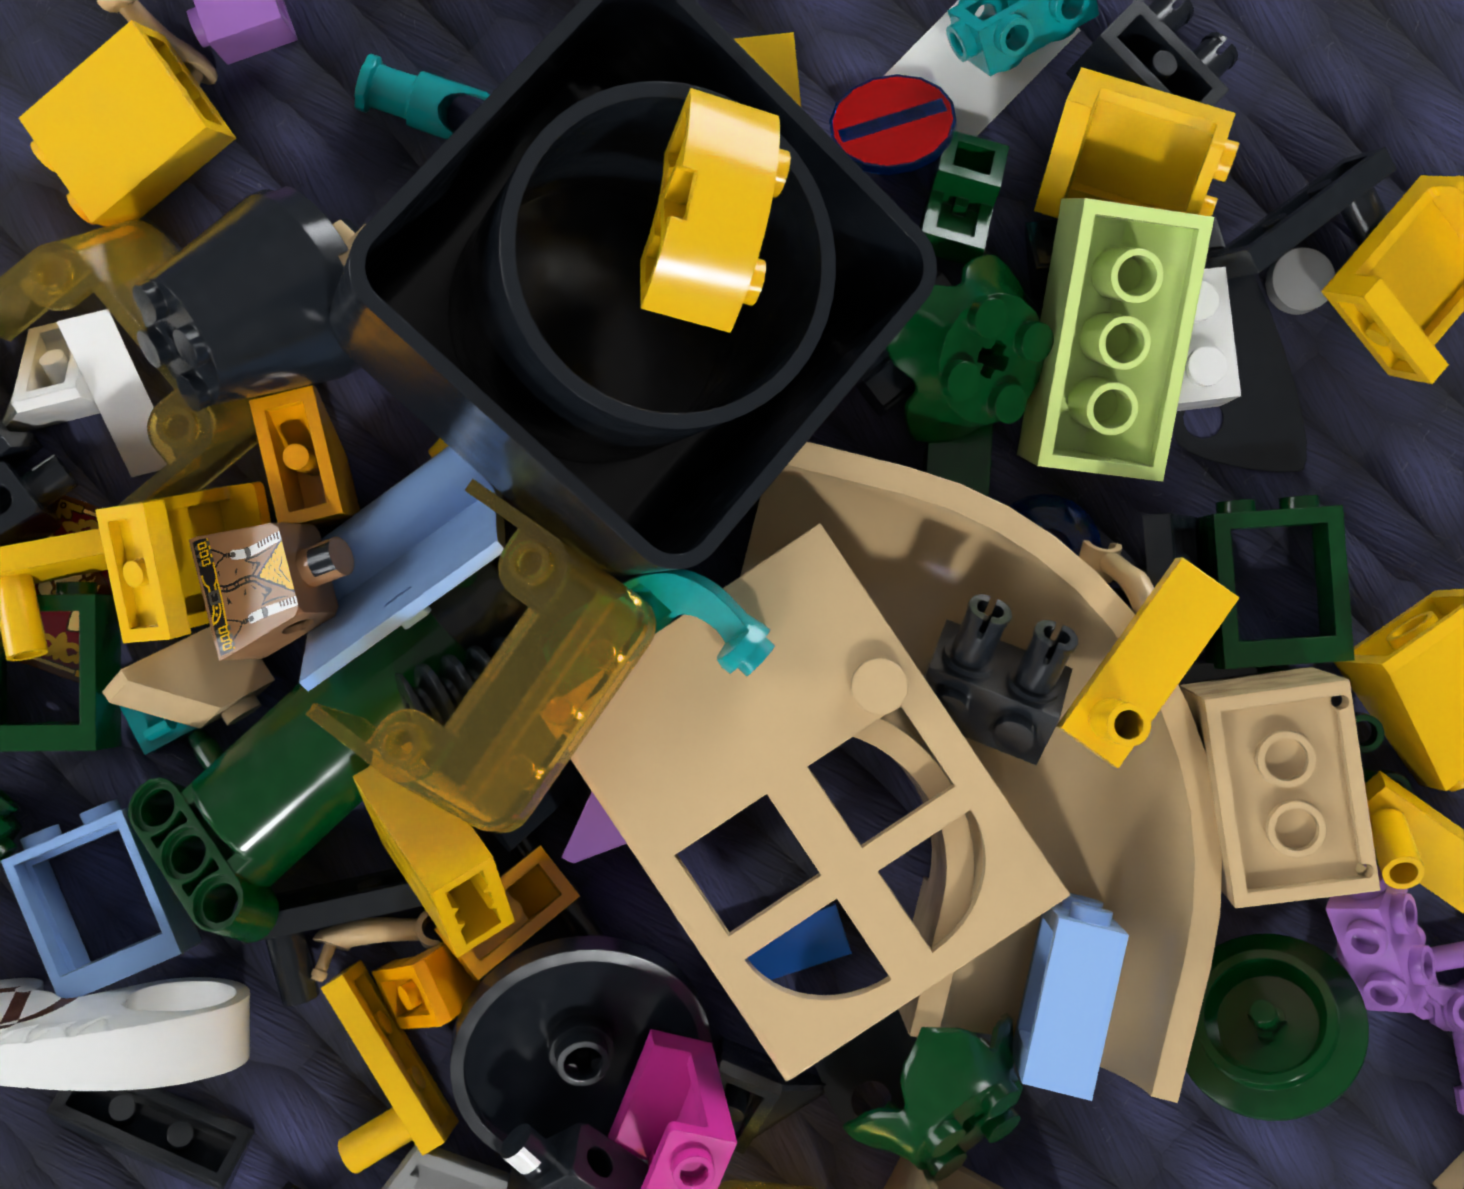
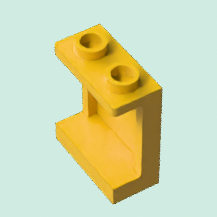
M1081 67L1065 102L1034 211L1058 218L1062 198H1088L1212 217L1218 198L1206 194L1212 179L1222 182L1226 181L1240 143L1227 139L1236 113Z
M1421 175L1321 291L1389 376L1433 384L1449 365L1436 349L1435 344L1464 312V176Z
M262 482L210 488L95 510L123 643L170 640L191 634L190 628L209 623L189 539L271 523Z

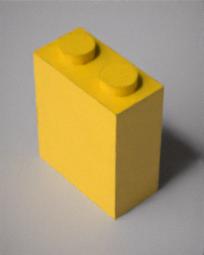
M132 20L18 118L33 139L30 146L35 156L48 169L57 173L69 190L66 197L72 209L83 220L92 225L97 224L124 231L236 139L165 35Z
M413 742L393 753L378 757L368 768L352 776L382 845L457 958L515 922L492 854Z

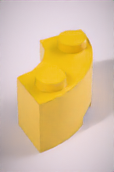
M690 88L664 153L663 176L658 204L650 234L640 260L641 309L731 333L742 304L753 306L761 293L766 273V262L758 257L767 227L772 199L779 196L785 185L791 160L790 152L779 148L780 121L778 115Z

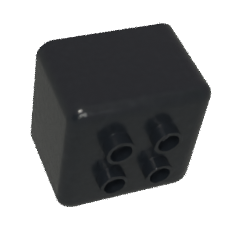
M580 0L358 233L350 249L332 300L330 325L338 345L350 358L576 561L597 575L621 577L685 569L707 559L928 299L936 281L937 262L934 249L926 234L696 0ZM690 88L778 115L780 121L779 148L789 151L791 156L785 185L779 196L772 199L767 227L758 257L766 262V273L761 293L753 306L742 304L731 333L641 309L640 260L650 234L658 204L663 176L664 153Z

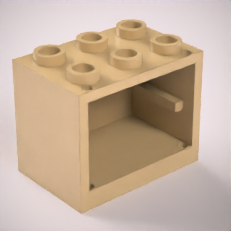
M1305 667L1180 685L1207 756L1222 853L1221 891L1235 908L1381 891L1350 680L1314 667ZM1341 695V704L1334 707L1331 704V698Z

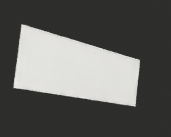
M109 309L56 321L131 477L179 466L180 463Z

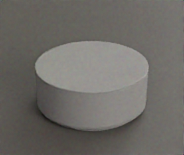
M1311 248L1293 249L1285 253L1270 266L1265 281L1266 292L1270 301L1279 310L1293 315L1305 314L1320 307L1327 301V298L1321 291L1334 277L1335 271L1329 259L1321 252Z

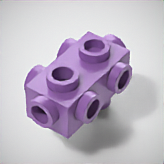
M1377 866L1381 891L1330 897L1325 909L1338 941V957L1334 959L1348 972L1355 982L1363 998L1366 1010L1417 1013V1010L1422 1008L1428 1001L1425 986H1431L1434 982V954L1430 946L1425 945L1426 935L1417 925V907L1413 896L1407 893L1408 889H1395L1387 885L1383 880L1379 866Z

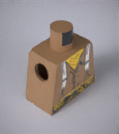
M284 522L268 523L189 539L219 661L265 658L334 617L339 606L332 581L351 574L354 569V557L348 544L337 536L322 541L320 532L314 525Z

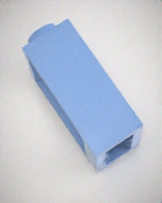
M118 799L80 813L79 816L83 826L62 834L59 824L21 838L20 842L24 851L1 860L54 991L61 998L84 996L176 957L202 942L195 923L133 829L128 817L129 807L121 809ZM119 830L161 932L94 961H90L49 860Z
M1070 893V896L1064 899L1062 903H1058L1040 917L1013 1038V1059L1022 1084L1092 1101L1129 934L1112 918L1113 912L1103 908V902Z

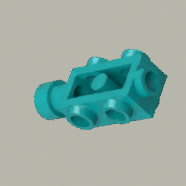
M960 0L957 6L948 10L951 25L946 28V34L949 44L959 60L962 62L968 60L991 77L998 72L1013 69L1021 63L1024 57L1045 45L1071 36L1077 27L1097 17L1099 10L1097 0ZM984 5L982 14L976 17V11L980 6Z

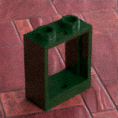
M1303 495L1278 498L1279 509L1256 511L1255 499L1216 502V514L1197 518L1200 569L1235 595L1231 530L1312 525L1320 635L1239 640L1237 604H1235L1205 646L1206 663H1214V668L1236 669L1355 660L1343 505L1319 507V495Z
M56 582V595H37L40 612L79 611L80 721L7 722V660L0 632V752L97 751L122 746L121 709L119 705L109 703L102 692L121 670V631L113 595L97 594V582Z

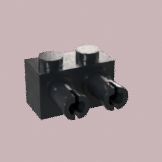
M1134 0L1092 43L1066 74L1075 82L1082 67L1215 106L1229 91L1219 78L1234 66L1238 60V52L1236 47L1231 44L1221 55L1217 54V49L1228 39L1218 32L1207 34L1193 52L1177 37L1175 33L1183 25L1187 24L1194 15V7L1190 0H1185L1177 9L1172 8V4L1176 0H1154L1149 6L1142 0Z
M984 594L975 595L968 602L967 611L961 625L946 619L923 677L964 737L1037 765L1061 716L1073 669L1065 665L1071 653L1074 652L1078 645V637L1071 628L1063 625L1056 640L1053 641L1050 637L1055 629L1056 622L1042 620L1036 624L1033 636L1026 650L1001 641L1000 639L1005 627H1007L1012 618L1011 609L1006 603L997 599L992 613L986 615L985 610L991 596Z

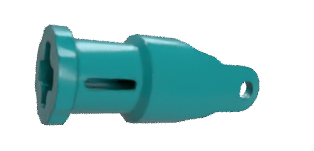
M369 54L360 69L357 79L354 106L356 110L364 113L369 112L372 108L406 119L408 127L447 140L455 132L447 121V109L453 100L459 96L468 95L486 100L490 94L425 71L420 72L418 76L388 67L383 64L380 56Z

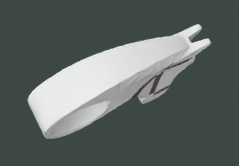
M210 977L174 978L81 997L61 998L52 992L44 991V982L40 979L13 978L0 980V1086L63 1091L151 1089L185 1084L218 1076L237 1069L245 1064L250 1057V990L246 985L237 981Z

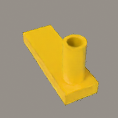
M99 528L0 547V632L6 660H28L43 656L49 652L34 584L108 570Z
M1175 558L1056 726L1111 766L1119 768L1133 747L1146 740L1151 730L1152 720L1240 597L1185 558Z
M1379 771L1365 783L1375 856L1383 880L1387 885L1395 889H1409L1421 884L1464 914V829Z
M359 960L339 972L321 987L336 1015L392 1105V1108L339 1139L338 1151L345 1166L354 1174L360 1173L411 1141H414L423 1156L445 1143L459 1122L403 1029H397L380 990L363 962Z

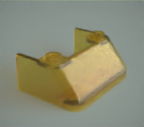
M127 220L40 245L0 277V338L12 341L49 309L55 311L71 309L94 292L140 347L137 332L146 328L141 311L135 302L132 286L145 280L179 251L165 234L151 224L141 220ZM164 365L157 368L174 388V391L161 400L151 411L147 423V434L151 445L167 465L118 505L202 490L259 443L249 400L285 391L208 406L196 412L183 399L177 382L167 367Z
M472 479L465 491L518 528L504 547L498 566L499 577L505 589L528 606L517 624L445 726L430 715L413 709H403L388 715L377 728L363 717L317 703L312 704L306 715L393 782L480 830L507 833L516 830L528 820L645 653L655 635L656 618L649 603L641 596Z

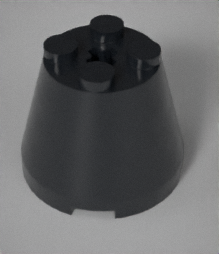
M285 186L276 191L263 189L252 193L238 202L145 280L132 286L135 302L141 311L146 328L137 332L140 348L154 367L159 368L164 365L167 367L176 380L183 399L196 412L208 406L341 379L362 368L338 345L330 325V308L344 269L339 256L345 254L349 249L335 227L320 209L297 190Z

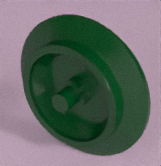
M1265 933L1241 936L1226 941L1214 948L1211 970L1186 1072L1195 1085L1211 1100L1225 1109L1244 1117L1265 1121H1286L1302 1118L1321 1111L1334 1103L1348 1090L1363 1066L1369 1043V1023L1361 993L1348 972L1333 957L1304 940L1280 934Z

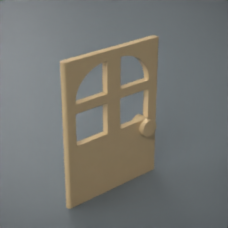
M821 523L723 588L750 616L771 629L766 637L775 647L749 676L746 677L738 668L731 674L721 668L717 661V656L725 645L721 635L705 621L695 616L684 614L539 712L785 1081L793 1079L1070 896L1068 890ZM901 706L953 784L861 845L808 766L884 715L895 711ZM767 794L819 873L729 932L677 853ZM971 810L979 827L983 845V869L976 895L963 918L948 935L930 948L879 870ZM835 899H838L889 976L868 987L848 993L835 995L807 994L785 988L771 981L751 964L748 957Z

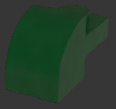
M949 131L948 137L944 140L919 226L932 244L936 257L966 265L972 258L983 255L993 207L1003 180L1009 146L958 131Z

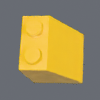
M1464 589L1435 590L1354 646L1355 660L1334 662L1343 677L1350 680L1351 688L1369 714L1381 722L1385 737L1417 783L1421 786L1453 792L1464 788Z

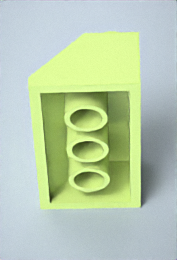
M1088 198L1061 199L1040 322L1047 324L1051 328L1054 342L1049 355L1045 358L1039 382L1027 400L1017 455L1041 467L1163 482L1214 217Z

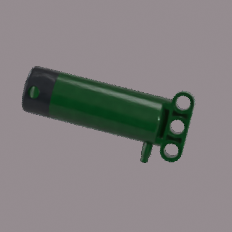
M499 557L493 559L430 604V613L408 629H404L402 626L398 627L309 692L299 683L225 752L218 742L210 737L206 730H194L189 735L188 742L194 749V756L205 771L187 787L159 777L149 779L135 791L129 804L128 817L130 823L183 907L201 930L247 943L259 941L267 936L275 926L279 915V902L270 886L363 801L352 776L368 768L378 757L393 753L413 742L417 749L425 744L422 738L416 735L407 717L397 689L395 673L402 674L410 685L414 687V669L419 664L425 663L429 665L440 678V660L444 655L452 654L456 656L465 667V654L470 646H481L490 656L491 641L495 637H507L515 646L516 633L519 629L523 627L529 629L537 640L550 628L552 619L547 610ZM238 901L236 910H235V912L233 913L234 906H235L236 902Z

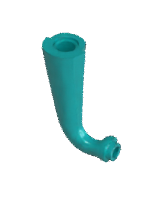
M678 569L640 574L569 611L552 622L550 628L543 633L546 639L540 646V649L544 656L549 677L566 694L665 628L678 615L695 616L708 623L721 635L725 645L720 650L717 661L721 668L729 674L738 668L746 677L749 676L767 658L775 645L766 637L771 629L750 616L718 584L695 572ZM578 644H581L584 647H586L592 654L593 658H590L583 654V652L578 647Z

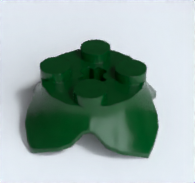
M984 254L972 258L963 267L961 283L957 286L934 285L928 299L886 347L894 365L913 379L916 385L915 391L905 402L904 421L908 433L913 440L922 442L954 440L994 422L1014 423L1023 415L1027 400L1039 382L1045 358L1053 347V332L1047 324L1039 321L1036 311L1028 305L1019 281L1008 266L995 255Z
M1008 1013L1001 1015V1019L998 1020L993 1028L990 1042L983 1037L979 1038L974 1032L958 1027H921L902 1068L900 1084L905 1102L904 1109H899L894 1102L888 1101L885 1108H876L864 1112L859 1117L848 1120L842 1127L854 1140L869 1147L890 1151L912 1162L919 1170H928L935 1181H940L950 1176L965 1162L967 1158L965 1152L985 1137L990 1143L1002 1139L1018 1125L1021 1119L1013 1108L1018 1102L1023 1089L1017 1078L1013 1060V1019Z

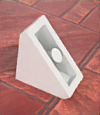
M57 322L30 328L15 388L2 419V423L9 431L26 432L99 414L100 411Z

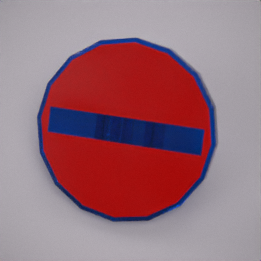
M895 74L872 78L851 88L836 103L829 124L831 138L864 172L893 175L912 172L935 161L951 145L957 128V119L953 101L940 86L921 77Z

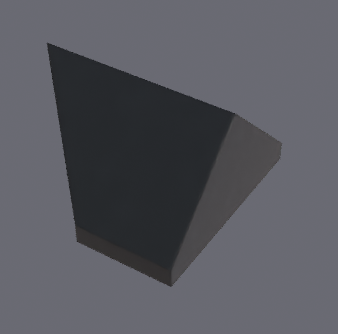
M722 1037L715 1057L737 1140L734 1151L744 1154L754 1138L825 1094L823 1087L827 1084L822 1083L819 1076L807 1071H803L793 1079L785 1081L768 1055Z

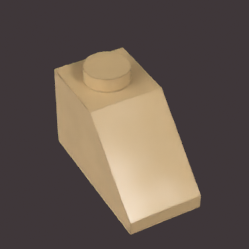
M208 627L121 669L102 692L109 703L201 729L220 718H223L226 725L229 726L261 707L257 697L275 679L262 659L219 661L211 627Z

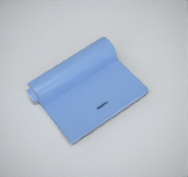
M450 446L443 449L321 538L322 541L335 536L342 538L352 551L354 569L351 574L332 581L339 607L334 617L308 632L299 683L309 692L398 627L410 628L430 613V604L506 551L502 493Z

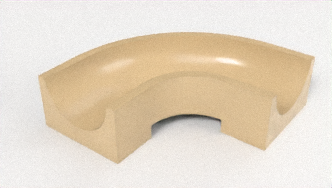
M811 442L804 444L761 495L741 572L742 576L821 523L923 676L946 619L961 625L967 611L968 602L975 595L984 594L991 596L985 610L986 615L992 613L997 599L1009 606L1012 611V618L1007 627H1005L1000 640L1024 650L1027 649L1033 636V630L1038 622L1042 620L1056 622L1055 629L1050 637L1053 641L1056 640L1062 626L1065 625L1076 633L1078 645L1074 652L1071 653L1065 665L1073 669L1059 721L1135 616L1133 611L1091 566L1054 535L1009 506L948 479L907 466ZM1177 685L1152 720L1151 730L1146 740L1133 747L1119 768L1111 766L1057 726L1037 765L965 737L1068 892L1103 902V908L1113 912L1112 918L1129 934L1100 1067L1134 1083L1151 1097L1178 1103L1211 970L1220 919L1222 853L1207 756L1189 705L1179 685ZM901 706L853 736L877 747L892 757L915 786L922 803H925L953 784ZM971 810L931 836L932 858L929 878L923 877L913 918V923L930 948L948 935L963 918L976 895L983 869V845L979 827ZM1041 915L900 1007L898 1010L909 1035L917 1037L921 1027H958L971 1032L992 1035L993 1028L998 1020L1001 1019V1015L1008 1013L1013 1019L1014 1038Z

